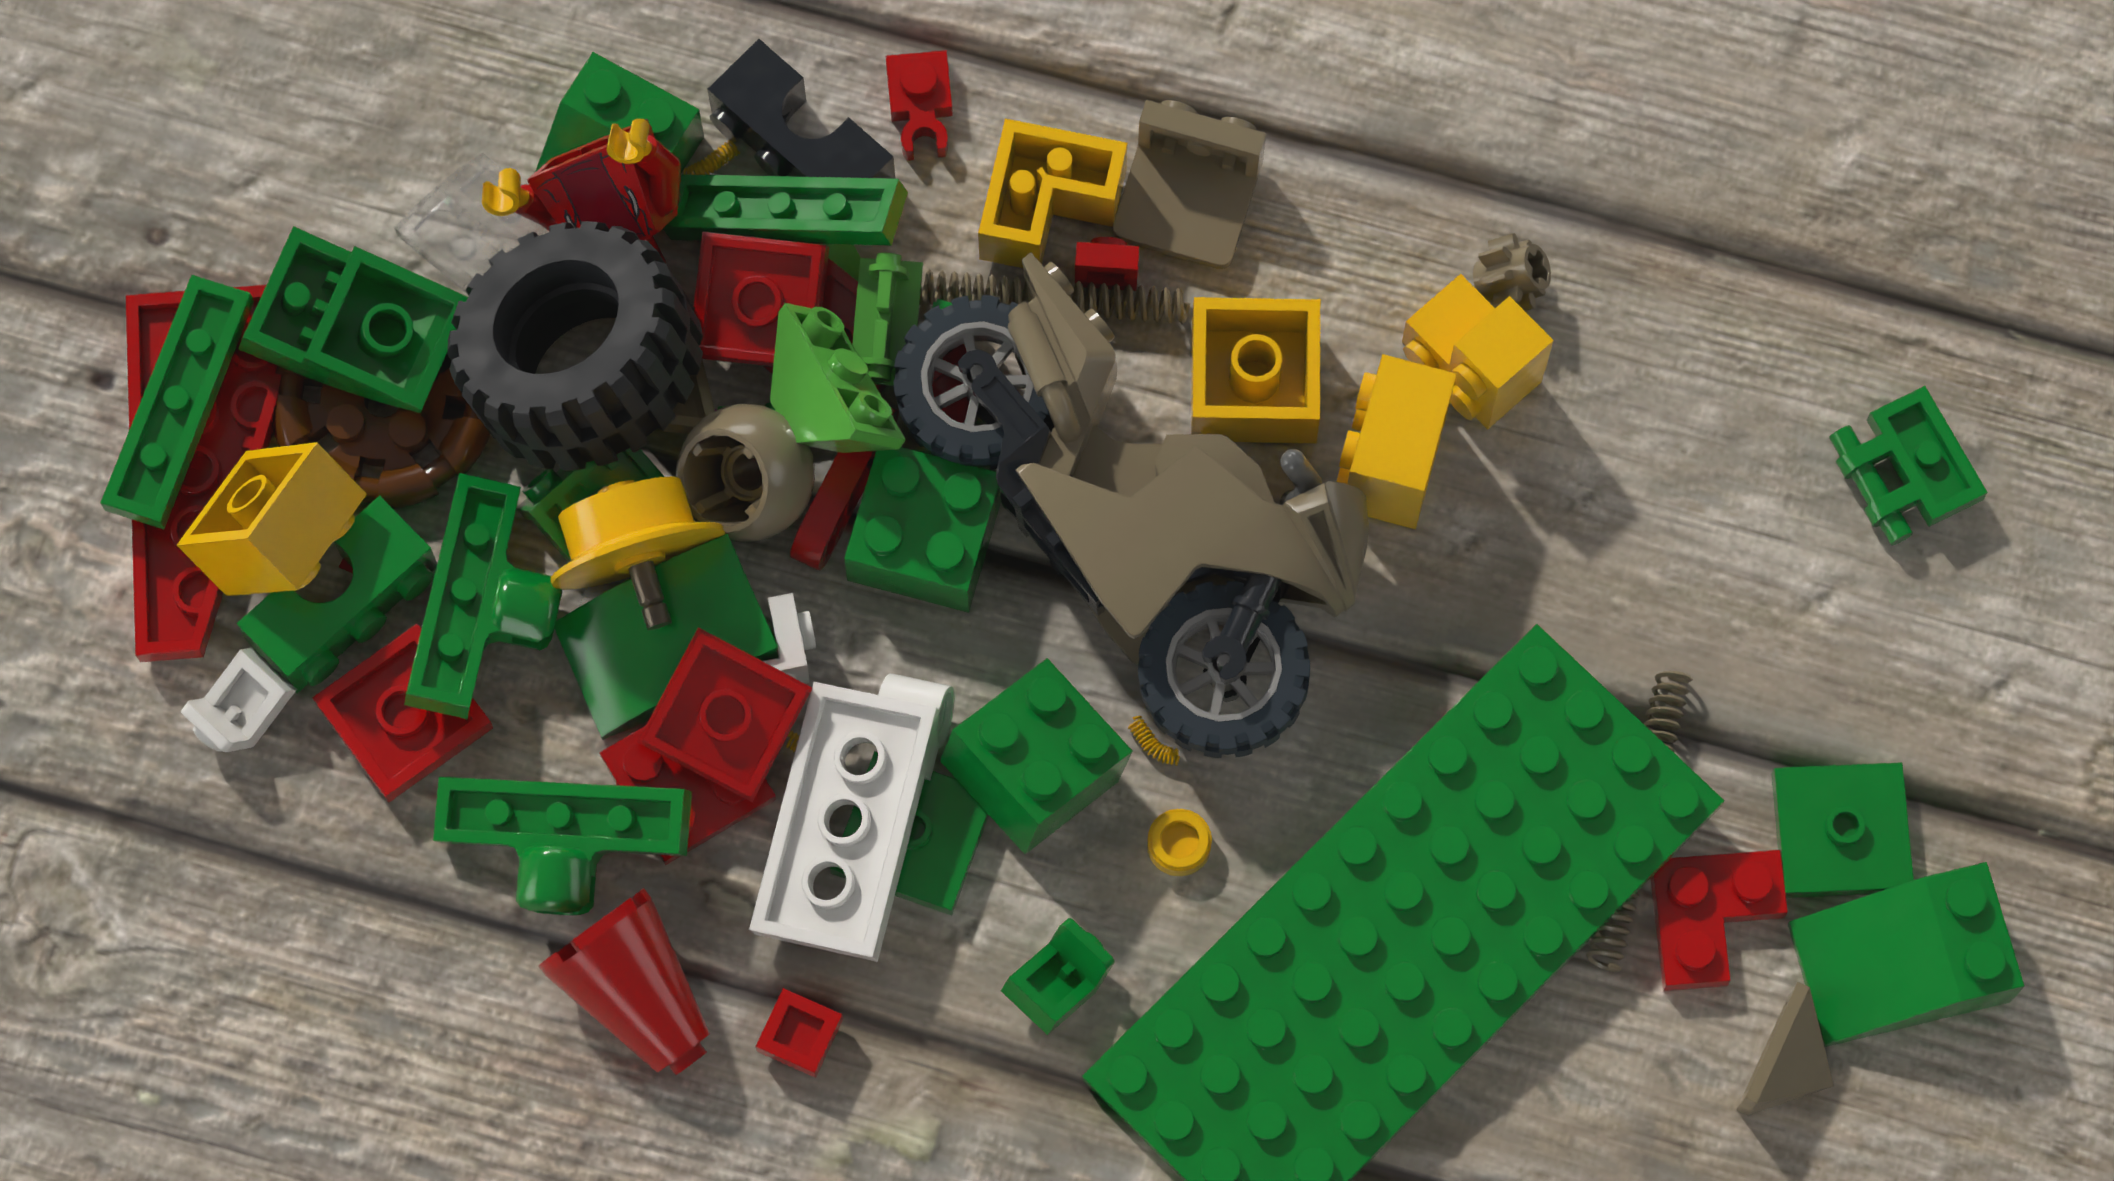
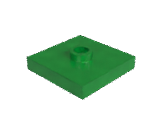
M874 751L866 773L871 771L878 760L877 751ZM935 771L932 772L931 780L924 779L895 892L896 897L951 916L953 915L989 817L987 812L957 779ZM855 805L842 837L854 834L861 825L862 813L860 808ZM830 867L831 874L846 879L843 869Z
M1902 762L1773 769L1771 776L1778 850L1781 852L1786 898L1869 895L1914 880Z

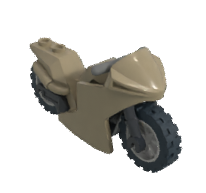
M1029 253L1022 259L1024 277L1033 296L1029 303L1026 301L1020 304L1011 302L1008 305L1000 303L999 297L982 295L981 300L969 301L968 296L952 299L951 306L940 309L938 305L924 314L925 321L918 327L914 324L904 337L905 345L902 351L898 350L894 365L896 371L895 380H893L894 392L899 412L915 442L920 447L924 446L930 450L931 455L954 463L976 467L990 465L991 470L997 469L996 479L998 488L1001 490L1002 506L1017 520L1021 532L1026 537L1030 536L1047 555L1055 572L1058 575L1062 573L1081 595L1110 639L1132 663L1138 665V678L1145 707L1152 715L1156 726L1164 734L1167 733L1174 738L1177 745L1188 751L1194 749L1204 752V756L1211 758H1222V755L1235 754L1236 758L1253 754V749L1263 745L1266 748L1280 738V734L1287 727L1290 728L1297 720L1300 709L1308 694L1310 678V659L1304 632L1296 624L1292 612L1285 605L1281 606L1278 603L1283 602L1321 608L1333 617H1337L1343 611L1346 612L1355 604V595L1368 543L1369 522L1366 495L1359 488L1345 483L1328 481L1322 484L1320 475L1305 455L1297 449L1285 451L1280 459L1281 467L1295 485V489L1286 491L1281 496L1279 505L1273 500L1261 467L1227 436L1221 434L1166 435L1163 444H1130L1113 440L1099 429L1098 425L1117 380L1116 354L1109 343L1115 336L1095 310L1089 309L1086 313H1083L1069 297L1074 292V288L1063 272L1053 262L1043 267L1032 253ZM986 340L1001 346L991 356L983 350H976L974 342ZM965 343L967 353L958 361L959 367L942 360L949 351ZM1012 352L1015 355L1022 375H1004L999 369ZM935 371L963 382V384L934 398L932 384ZM1026 388L1024 395L1022 396L1017 389ZM965 397L969 400L965 423L951 419L941 410ZM977 417H979L985 425L976 426ZM1219 625H1224V627H1223V629H1222V631H1221V633H1220L1218 626H1219ZM1208 627L1211 640L1206 643L1202 653L1185 646V643L1194 634ZM1261 640L1268 650L1271 662L1249 663ZM1178 656L1204 667L1203 673L1179 685L1176 675ZM1247 675H1272L1268 689L1258 701L1246 687ZM1208 684H1211L1215 689L1210 712L1203 711L1194 706L1185 696ZM1240 697L1249 707L1240 713L1220 715L1223 701L1227 703Z

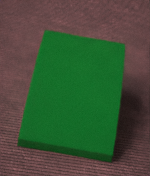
M293 226L238 349L326 385L371 400L420 413L447 354L449 333L456 330L451 322L458 302H466L468 297L354 246L352 252Z
M728 534L692 548L655 566L664 595L662 602L667 605L672 621L671 624L658 629L647 630L642 614L644 607L639 605L631 578L600 594L556 621L555 633L602 740L649 721L698 627L761 661L778 659V646Z

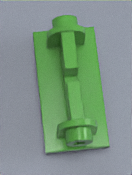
M887 252L877 253L876 259L860 258L852 345L858 356L866 363L868 374L875 385L894 386L893 380H895L896 373L894 365L898 350L902 351L905 345L904 337L914 324L918 327L923 262L901 261V255Z

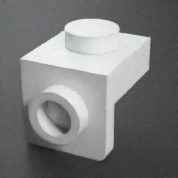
M793 593L769 597V610L779 658L763 662L803 683H810L805 650L816 648L810 612L797 613Z
M253 648L240 649L207 695L201 699L189 700L181 710V713L195 725L193 732L196 737L216 751L231 752L252 748L297 689Z

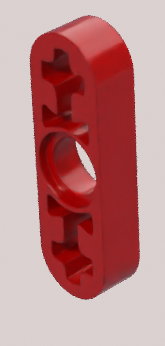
M891 407V415L897 423L899 410ZM876 451L837 453L798 529L792 544L790 558L819 571L825 567L865 490Z

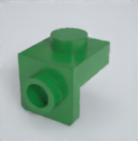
M1068 918L1058 927L1050 942L1007 979L1001 992L1046 1035H1049L1097 992L1114 965L1115 960L1093 934L1086 932L1073 919Z

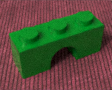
M380 495L355 517V521L347 533L334 541L340 556L353 568L352 581L340 597L325 603H314L303 599L295 591L271 592L236 623L246 641L297 689L296 693L300 692L308 683L311 686H316L327 679L339 664L338 656L355 641L361 644L371 639L387 620L385 614L403 598L406 601L416 598L430 585L434 578L432 572L437 567V561L431 547Z

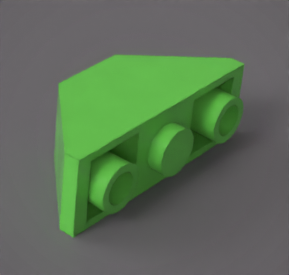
M784 303L778 314L770 402L775 411L783 415L789 422L796 437V442L805 446L841 453L900 449L906 439L891 415V407L881 397L868 374L866 363L858 356L846 335L841 319L823 307H813L811 309Z

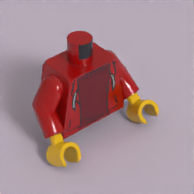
M635 119L630 126L623 129L615 123L611 125L609 135L551 158L527 179L529 185L524 184L521 186V177L516 169H503L499 172L498 187L490 181L483 183L482 205L488 213L496 216H508L517 213L541 225L549 232V226L565 222L572 223L574 228H580L582 221L606 223L609 229L612 226H621L635 232L640 240L648 241L659 252L666 263L653 235L660 232L678 215L681 163L674 154L655 139L648 119Z

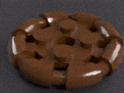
M277 366L275 374L281 375L279 395L272 421L273 432L278 446L315 443L330 433L338 446L328 454L365 491L367 495L362 501L365 503H372L380 495L393 509H399L425 502L439 495L437 489L454 476L458 478L459 473L466 474L472 468L490 437L489 431L455 385L450 367L441 373L438 372L420 413L399 408L394 414L387 417H377L371 414L367 408L370 400L368 398L326 385ZM305 385L322 387L320 403H311L302 399ZM449 403L465 405L463 418L447 419ZM430 443L439 454V457L421 468L411 456L421 451ZM363 464L384 467L379 479L361 477Z

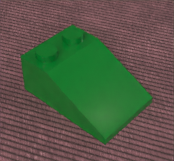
M1987 862L1925 876L1788 922V928L1804 983L1811 990L1824 1047L2010 1003L2025 987Z

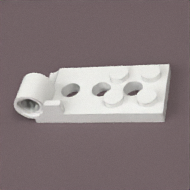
M891 673L883 680L878 695L813 682V689L807 705L749 930L754 935L878 962L924 779L931 780L938 749L943 746L949 733L955 703V693L952 686ZM860 743L875 745L878 751V760L874 768L863 775L850 774L845 766L846 756L850 749ZM843 805L859 807L862 813V822L859 829L848 837L832 835L829 821L833 812ZM827 867L843 869L846 876V884L841 894L830 900L817 898L813 890V883L817 874Z

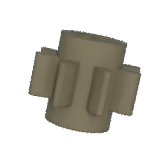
M1515 233L1488 241L1489 251L1479 253V260L1473 268L1475 288L1494 308L1509 296L1524 311L1536 308L1535 298L1545 295V289L1551 281V267L1545 252L1538 245L1532 244L1530 240L1519 242Z

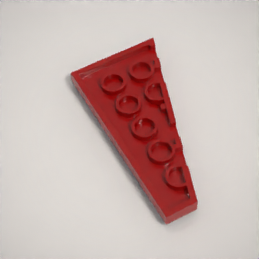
M266 285L233 287L251 293L254 304L165 529L132 520L135 656L139 662L204 658L223 592L191 561L177 544L245 451L269 447L273 434L272 421L279 395L281 375L275 374L277 365L238 349ZM185 291L125 295L129 430Z

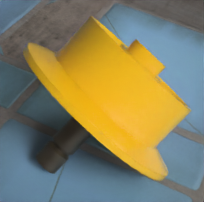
M658 477L637 482L634 480L621 481L600 489L597 492L598 494L585 498L563 510L559 514L558 519L571 561L553 573L550 578L552 586L561 590L581 589L631 578L639 605L644 607L642 614L647 630L658 629L672 623L667 605L662 602L664 595L655 566L725 535L724 528L720 523L694 522L686 493L679 477Z

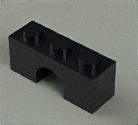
M760 39L749 47L707 88L712 112L709 117L714 126L732 142H736L741 138L757 153L754 155L756 162L769 176L896 179L894 156L849 117L834 132L818 139L800 137L787 127L791 116L807 101L804 77Z

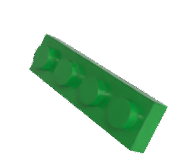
M681 174L678 215L663 230L671 240L701 241L702 232L810 244L892 246L908 191L899 179Z
M191 275L100 502L105 511L165 529L254 304L251 293Z

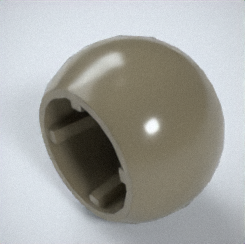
M737 404L720 408L701 419L691 429L679 452L676 464V477H679L682 481L693 519L696 522L720 523L731 541L753 542L769 539L783 532L801 516L812 495L815 483V463L810 446L796 442V437L790 424L783 415L762 405ZM759 499V500H757V501L754 502V503L748 502V501H753V500Z

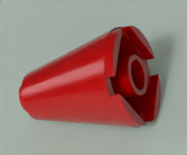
M645 888L616 907L538 965L548 979L657 1073L669 1066L676 1076L707 1053L700 1042L710 1035V1032L654 902Z

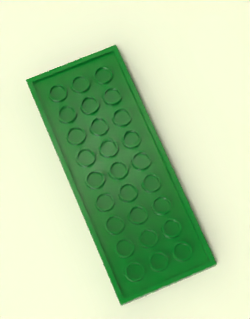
M1536 624L1082 1075V1079L1184 1181H1351L1723 806L1725 800L1548 633Z

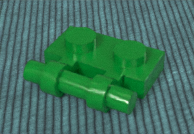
M1926 386L1870 412L1866 421L1875 434V438L1861 444L1851 425L1845 426L1829 436L1831 443L1840 456L1836 460L1837 466L1845 479H1853L1868 505L1864 509L1867 518L1873 527H1881L1891 546L1901 543L1913 534L1902 514L1903 512L1916 506L1927 526L1930 527L1983 501L1988 493ZM1886 458L1890 460L1904 486L1892 492H1889L1874 466Z

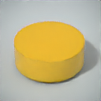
M1172 809L1159 815L1151 824L1147 838V850L1151 861L1160 871L1171 876L1191 875L1200 870L1210 856L1212 845L1211 831L1206 821L1197 813L1187 809Z

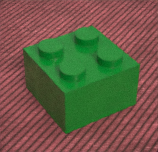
M903 447L896 450L876 451L844 557L847 581L969 613L1001 504V490L998 488L996 479L997 472L976 466L961 465L938 456Z
M1046 658L955 727L950 734L940 762L1024 854H1027L1118 783L1133 750L1054 664Z

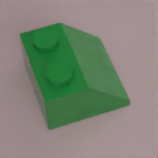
M592 52L560 101L536 171L553 157L609 135L612 124L616 123L623 129L630 126L635 119H648L655 139L679 159L682 173L704 139L700 110Z

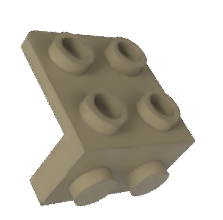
M1146 100L1139 120L1138 147L1113 223L1114 237L1124 240L1127 244L1212 268L1225 269L1229 267L1233 261L1263 164L1266 133L1257 131L1253 124L1240 118L1223 117L1221 120L1199 115L1194 108L1179 101L1165 100L1160 104Z

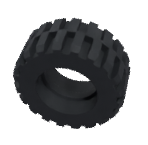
M582 221L580 228H574L572 223L568 222L549 226L550 232L538 236L536 232H531L518 238L517 240L520 245L508 253L501 249L489 259L491 267L483 276L476 273L467 285L466 292L469 297L466 302H458L451 322L456 330L450 331L448 337L447 354L452 360L450 372L463 398L505 451L515 458L526 459L530 465L544 469H554L556 462L562 470L586 469V462L595 461L598 466H603L618 461L617 454L630 448L635 453L649 443L646 438L657 428L664 431L675 419L676 415L673 412L675 406L678 403L685 405L695 385L690 375H698L703 351L699 347L703 339L701 322L694 313L695 307L659 252L648 241L640 240L633 231L621 226H612L609 229L606 223ZM616 318L615 324L606 340L588 358L573 367L559 372L535 374L545 352L564 333L591 320Z

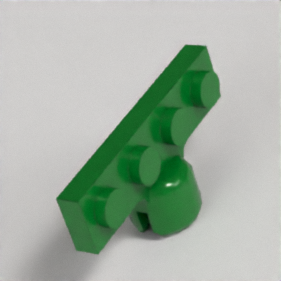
M459 473L404 705L468 719L483 651L488 644L503 642L540 651L547 648L551 642L563 591L552 586L551 575L515 568L507 561L506 552L519 501L520 486Z
M439 777L433 841L445 844L515 848L519 856L516 902L518 905L528 911L541 914L577 916L588 913L594 907L597 864L603 855L615 852L687 856L692 791L677 788Z

